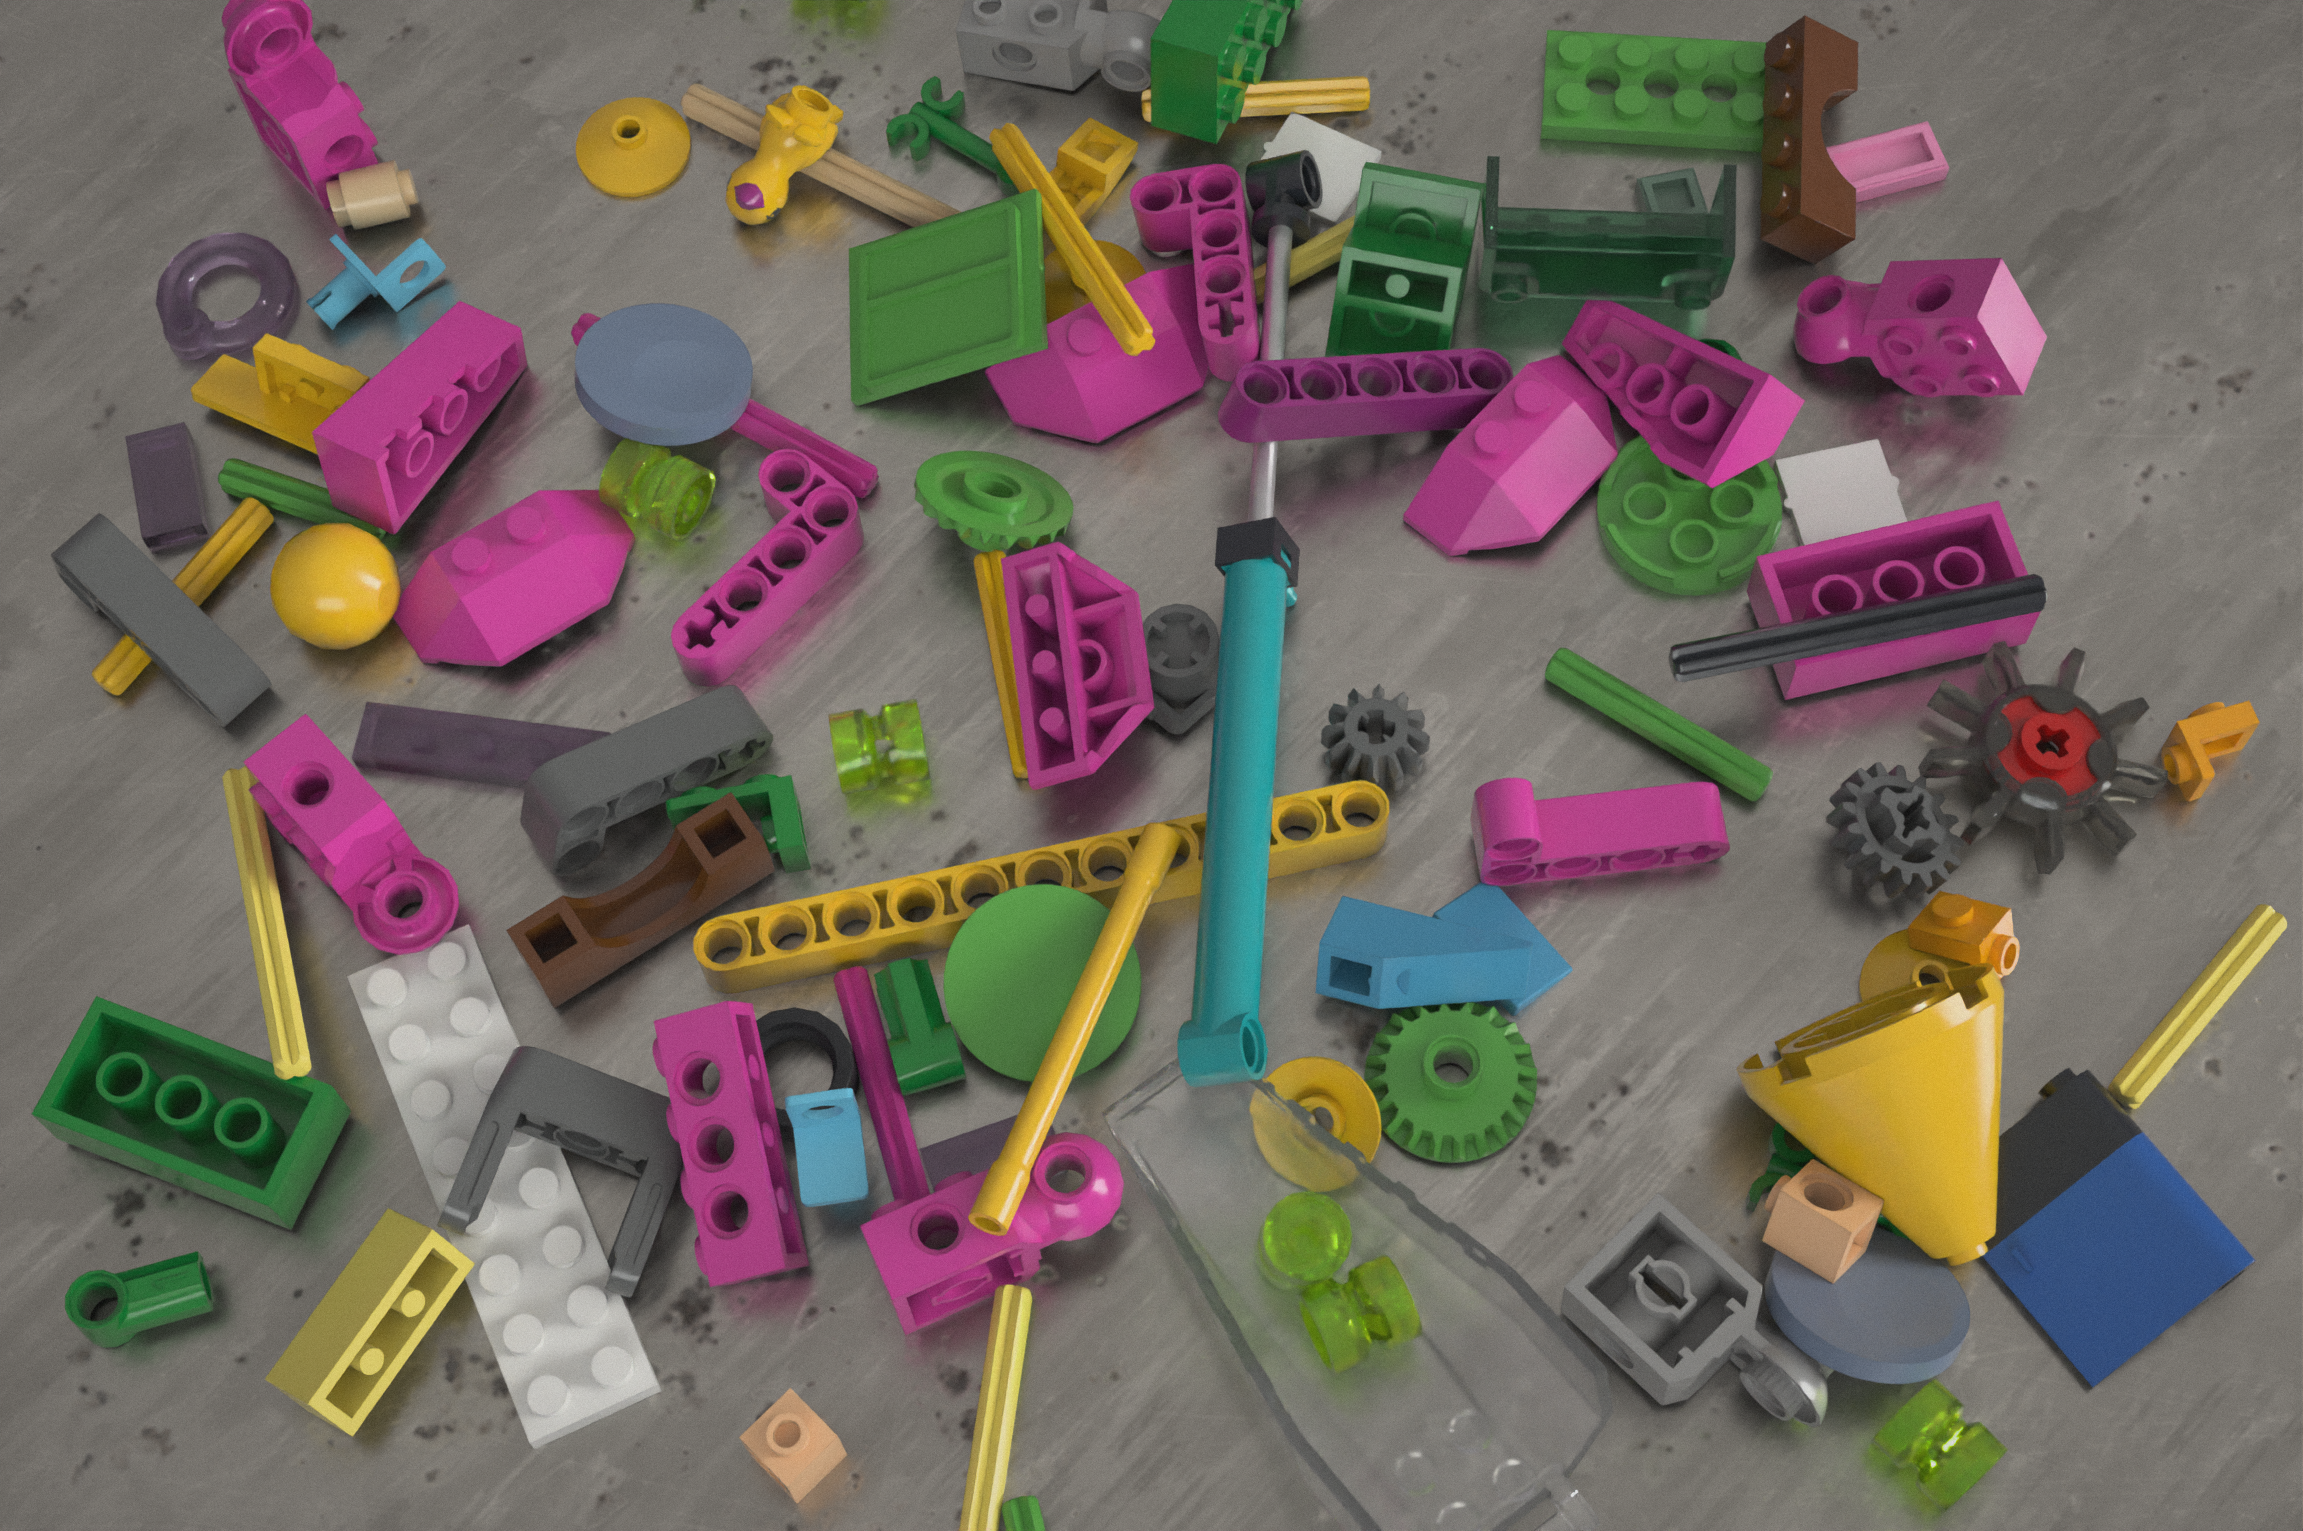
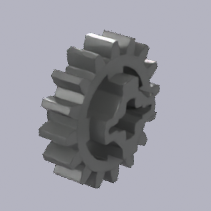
M1876 762L1866 771L1862 768L1855 771L1841 784V788L1830 797L1829 801L1835 809L1826 816V822L1840 829V833L1831 840L1833 847L1846 848L1850 856L1844 863L1847 870L1859 866L1865 871L1863 885L1869 888L1875 882L1880 881L1883 883L1886 897L1893 899L1901 891H1904L1908 899L1913 901L1925 892L1929 895L1951 878L1950 874L1960 867L1961 860L1954 853L1964 846V840L1950 833V829L1959 820L1955 815L1943 814L1940 806L1946 798L1942 793L1931 796L1925 790V777L1921 775L1914 782L1907 780L1904 766L1897 765L1887 773L1882 763Z

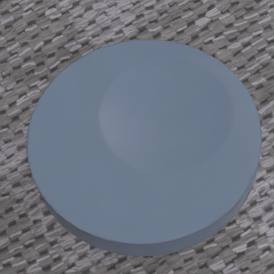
M650 303L619 309L595 322L582 336L576 350L575 389L585 410L608 430L640 443L678 446L698 443L715 437L730 428L742 416L751 395L753 366L745 344L726 324L707 313L675 304Z
M1878 1227L1874 1228L1866 1252L1834 1284L1778 1250L1774 1254L1765 1281V1297L1769 1311L1782 1332L1798 1348L1833 1370L1870 1382L1909 1384L1939 1375L1953 1364L1957 1358L1970 1325V1308L1967 1297L1960 1283L1949 1269L1938 1259H1932L1914 1242Z

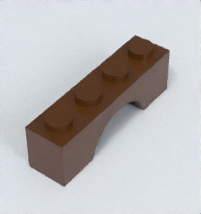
M1804 15L1788 28L1774 35L1766 43L1764 52L1765 87L1762 105L1764 123L1763 147L1761 151L1760 239L1810 263L1817 264L1856 238V188L1839 172L1826 150L1821 131V115L1858 90V42Z
M730 792L676 825L673 835L662 853L649 866L630 880L607 892L591 897L572 898L563 895L506 931L553 1008H556L768 876L775 869L765 840Z

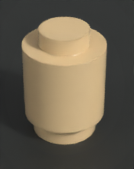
M395 160L339 173L338 180L326 182L329 202L339 228L352 225L355 230L409 218V205L418 203V196L410 170L399 171Z

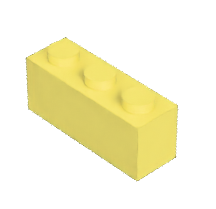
M388 1208L276 1362L265 1380L308 1412L353 1437L475 1263L433 1229Z

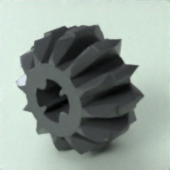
M1380 684L1373 689L1372 698L1365 699L1361 693L1353 688L1348 694V706L1333 703L1328 716V721L1331 724L1326 725L1321 731V744L1329 749L1325 755V764L1329 771L1343 769L1342 783L1362 779L1379 786V782L1385 781L1392 789L1398 792L1403 786V774L1417 777L1422 770L1423 763L1420 755L1429 751L1430 736L1422 731L1425 726V716L1422 709L1407 710L1409 698L1405 692L1395 696L1391 701L1384 699L1385 692ZM1369 737H1381V744L1369 743Z

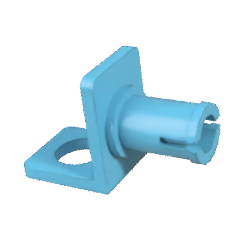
M335 234L329 240L346 258L343 262L346 268L306 302L333 330L338 322L370 294L374 297L380 294L396 312L400 311L445 270L446 266L422 238H419L375 276L340 237ZM417 261H424L421 272L415 278L406 283H400L403 272L411 264Z
M842 1088L786 1097L785 1109L794 1130L802 1204L805 1207H816L866 1199L869 1196V1184L861 1113L853 1089ZM819 1106H835L823 1110H809Z

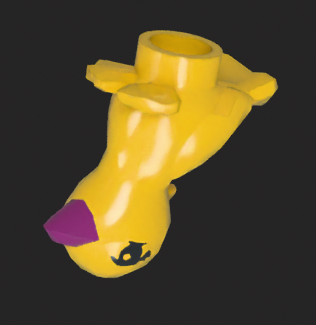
M805 85L794 86L790 93L781 94L772 104L765 106L766 114L762 118L759 130L760 146L755 157L735 169L731 173L726 186L725 202L730 213L738 220L749 225L767 223L775 218L787 202L789 178L795 172L814 164L831 148L838 134V126L836 124L843 120L844 111L838 106L833 105L825 96Z

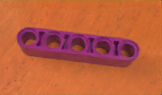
M1485 348L1254 361L1246 363L1239 369L1219 408L1218 420L1223 430L1230 437L1248 443L1463 429L1514 378L1513 370L1509 362L1501 354Z

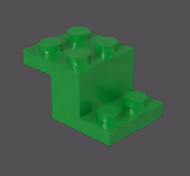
M1372 162L1365 163L1362 169L1354 225L1342 247L1325 357L1450 350L1455 318L1464 297L1484 183Z

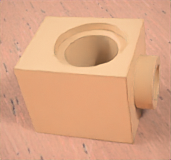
M1812 1159L1793 1178L1784 1175L1772 1188L1764 1207L1765 1211L1769 1212L1771 1216L1762 1241L1834 1284L1866 1252L1884 1200Z
M791 1388L739 1437L750 1456L796 1504L847 1456L839 1437Z

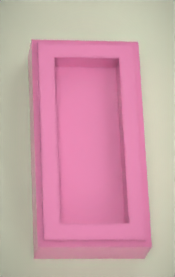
M1928 121L1826 147L1836 168L1856 188V203L1946 180L1949 166Z

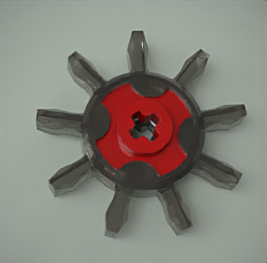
M2003 641L1994 643L1982 660L1986 675L1997 695V698L1990 705L1985 704L1945 679L1942 680L1926 706L1968 730L1971 734L1967 746L1930 749L1918 766L1920 776L1922 775L1925 778L1971 776L1976 788L1985 798V801L1970 814L1960 835V838L1969 845L1989 834L2002 815L2019 823L2032 826L2034 835L2033 852L2038 874L2051 875L2064 859L2065 839L2063 826L2077 820L2084 824L2114 858L2117 857L2129 846L2137 834L2102 795L2110 788L2153 799L2167 783L2168 770L2120 759L2117 754L2114 737L2129 732L2150 706L2143 697L2122 702L2111 710L2100 714L2087 701L2076 695L2078 683L2084 675L2086 652L2075 647L2053 673L2051 685H2026L2007 643Z

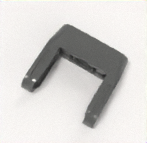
M530 1046L516 1047L490 1095L437 1226L463 1236L467 1226L478 1219L514 1130L639 1177L607 1260L611 1272L605 1285L606 1290L631 1298L645 1266L683 1163L680 1144L672 1137L667 1124L666 1111L668 1105L671 1104L670 1098L543 1049Z

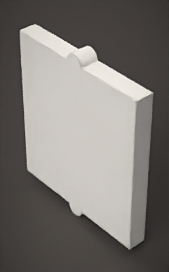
M1292 111L1274 140L1264 143V155L1261 160L1308 150L1313 155L1320 172L1323 197L1319 208L1307 210L1306 212L1310 217L1333 227L1340 223L1354 199L1358 197L1363 166L1366 162L1378 163L1381 158V151Z
M1878 439L1775 460L1774 469L1785 498L1782 511L1785 514H1790L1800 546L1907 522L1897 493L1900 481L1897 477L1891 476Z

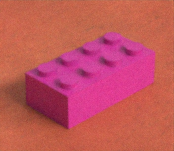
M1998 500L1757 556L1746 592L1759 628L2025 576L2028 573ZM2040 612L1773 664L1784 698L1788 700L2026 644Z

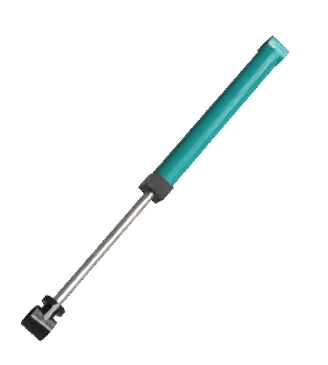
M1308 150L1251 162L1246 168V191L1254 212L1251 227L1252 236L1257 243L1268 248L1259 361L1284 359L1291 249L1306 243L1310 238L1311 218L1306 211L1319 208L1322 202L1323 193L1320 172L1313 155ZM1278 441L1253 443L1248 522L1217 528L1215 566L1225 578L1191 1020L1183 1022L1177 1039V1054L1183 1077L1194 1088L1257 1081L1263 1077L1267 1064L1268 1047L1265 1033L1259 1021L1285 611L1286 607L1294 605L1297 601V594L1293 587L1298 586L1300 557L1299 547L1277 518L1273 517Z

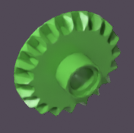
M952 451L933 456L919 467L914 483V488L916 489L915 500L923 506V513L930 518L938 519L941 528L957 530L959 538L964 543L982 551L992 552L995 549L1002 551L1010 549L1013 544H1018L1026 549H1032L1036 543L1042 545L1051 544L1055 537L1065 535L1073 516L1074 507L1072 499L1058 481L1028 463L1000 454L982 451Z
M1475 1002L1409 1007L1399 1014L1393 1013L1389 1022L1380 1032L1376 1033L1366 1058L1364 1081L1371 1089L1377 1101L1381 1115V1129L1394 1142L1412 1154L1428 1160L1459 1163L1481 1159L1493 1154L1507 1145L1521 1131L1534 1106L1537 1091V1068L1532 1057L1530 1043L1525 1042L1518 1031L1516 1023L1509 1022L1502 1017L1495 1006L1485 1007ZM1444 1063H1456L1462 1066L1469 1076L1457 1083L1446 1082L1435 1073V1069Z

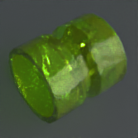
M625 438L610 455L599 483V497L601 502L634 519L642 516L643 519L648 521L650 528L680 541L687 538L703 519L714 493L715 476L713 471L681 455L672 457L670 449L664 446L645 444Z
M917 699L883 704L878 715L870 716L863 708L828 714L834 757L843 795L878 789L882 778L889 777L896 785L931 779ZM877 740H894L895 748L879 754Z
M1311 1191L1292 1193L1275 1204L1258 1231L1255 1245L1258 1266L1266 1279L1281 1290L1297 1294L1315 1291L1333 1278L1349 1256L1353 1238L1350 1220L1341 1206L1326 1195Z
M1382 1254L1350 1269L1347 1282L1344 1284H1340L1333 1278H1330L1296 1295L1298 1310L1307 1334L1323 1365L1333 1377L1367 1362L1370 1359L1371 1348L1374 1346L1388 1352L1423 1335L1422 1324L1413 1298L1397 1267L1386 1254Z
M1936 1377L1906 1403L1874 1436L1872 1441L1899 1469L1913 1467L1918 1472L1915 1485L1943 1513H1946L2009 1449L1981 1421L1967 1423L1963 1419L1965 1405Z

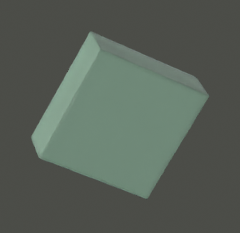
M1694 167L1637 178L1635 193L1650 238L1708 226L1710 214Z

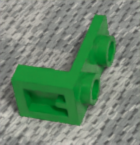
M762 774L747 779L742 785L722 789L707 786L695 787L683 792L680 797L671 798L665 802L668 817L673 829H675L676 825L731 792L751 822L761 820L763 836L769 854L779 852L786 874L811 869L800 802L792 775L779 777L773 774Z

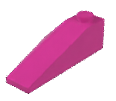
M1592 291L1562 342L1564 348L1597 387L1603 390L1619 408L1620 414L1647 441L1651 446L1652 452L1662 463L1710 488L1718 486L1774 455L1805 402L1804 399L1772 375Z

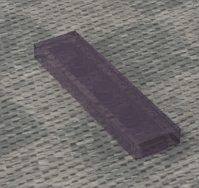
M366 702L352 760L357 767L525 788L527 779L542 764L611 733Z

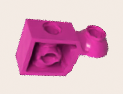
M230 0L224 8L221 18L222 25L225 28L223 42L226 59L231 67L227 71L259 139L326 210L331 206L326 182L338 180L339 173L378 164L372 150L373 147L378 145L377 139L368 125L358 116L359 113L364 111L363 105L346 82L341 81L338 83V75L333 62L315 44L311 35L313 26L312 13L303 0Z
M2002 258L1890 261L1882 282L1876 284L1845 280L1837 275L1822 276L1807 285L1799 295L1797 302L1798 311L1793 327V339L1797 353L1808 362L1829 364L1843 361L1849 357H1870L1881 376L1892 378L1897 385L1912 395L1931 398L1940 395H1976L1986 398L1995 395H2024L2047 338Z
M304 714L243 761L257 782L248 789L250 794L267 813V819L289 845L295 844L305 856L303 859L322 883L327 888L331 886L353 911L354 923L363 939L380 951L398 955L422 952L440 942L452 928L459 909L458 886L452 875L444 866L432 858L425 857L419 851L383 798L307 714ZM422 902L420 909L414 915L407 918H397L399 911L407 904Z
M1062 1132L1046 1136L1030 1171V1182L1007 1234L1003 1236L988 1234L975 1227L968 1219V1215L989 1169L975 1175L971 1171L958 1172L940 1181L934 1188L935 1192L912 1203L907 1199L895 1200L873 1212L871 1215L872 1220L860 1225V1228L905 1336L995 1296V1290L1000 1285L1015 1286L1030 1280L1040 1269L1039 1260L1042 1259L1040 1249L1060 1240L1073 1241L1092 1236L1109 1224L1121 1205L1124 1181L1119 1162L1107 1146L1085 1134ZM1064 1170L1076 1171L1085 1178L1079 1188L1068 1193L1055 1191L1049 1186V1182L1055 1174ZM950 1245L947 1248L936 1250L940 1246Z

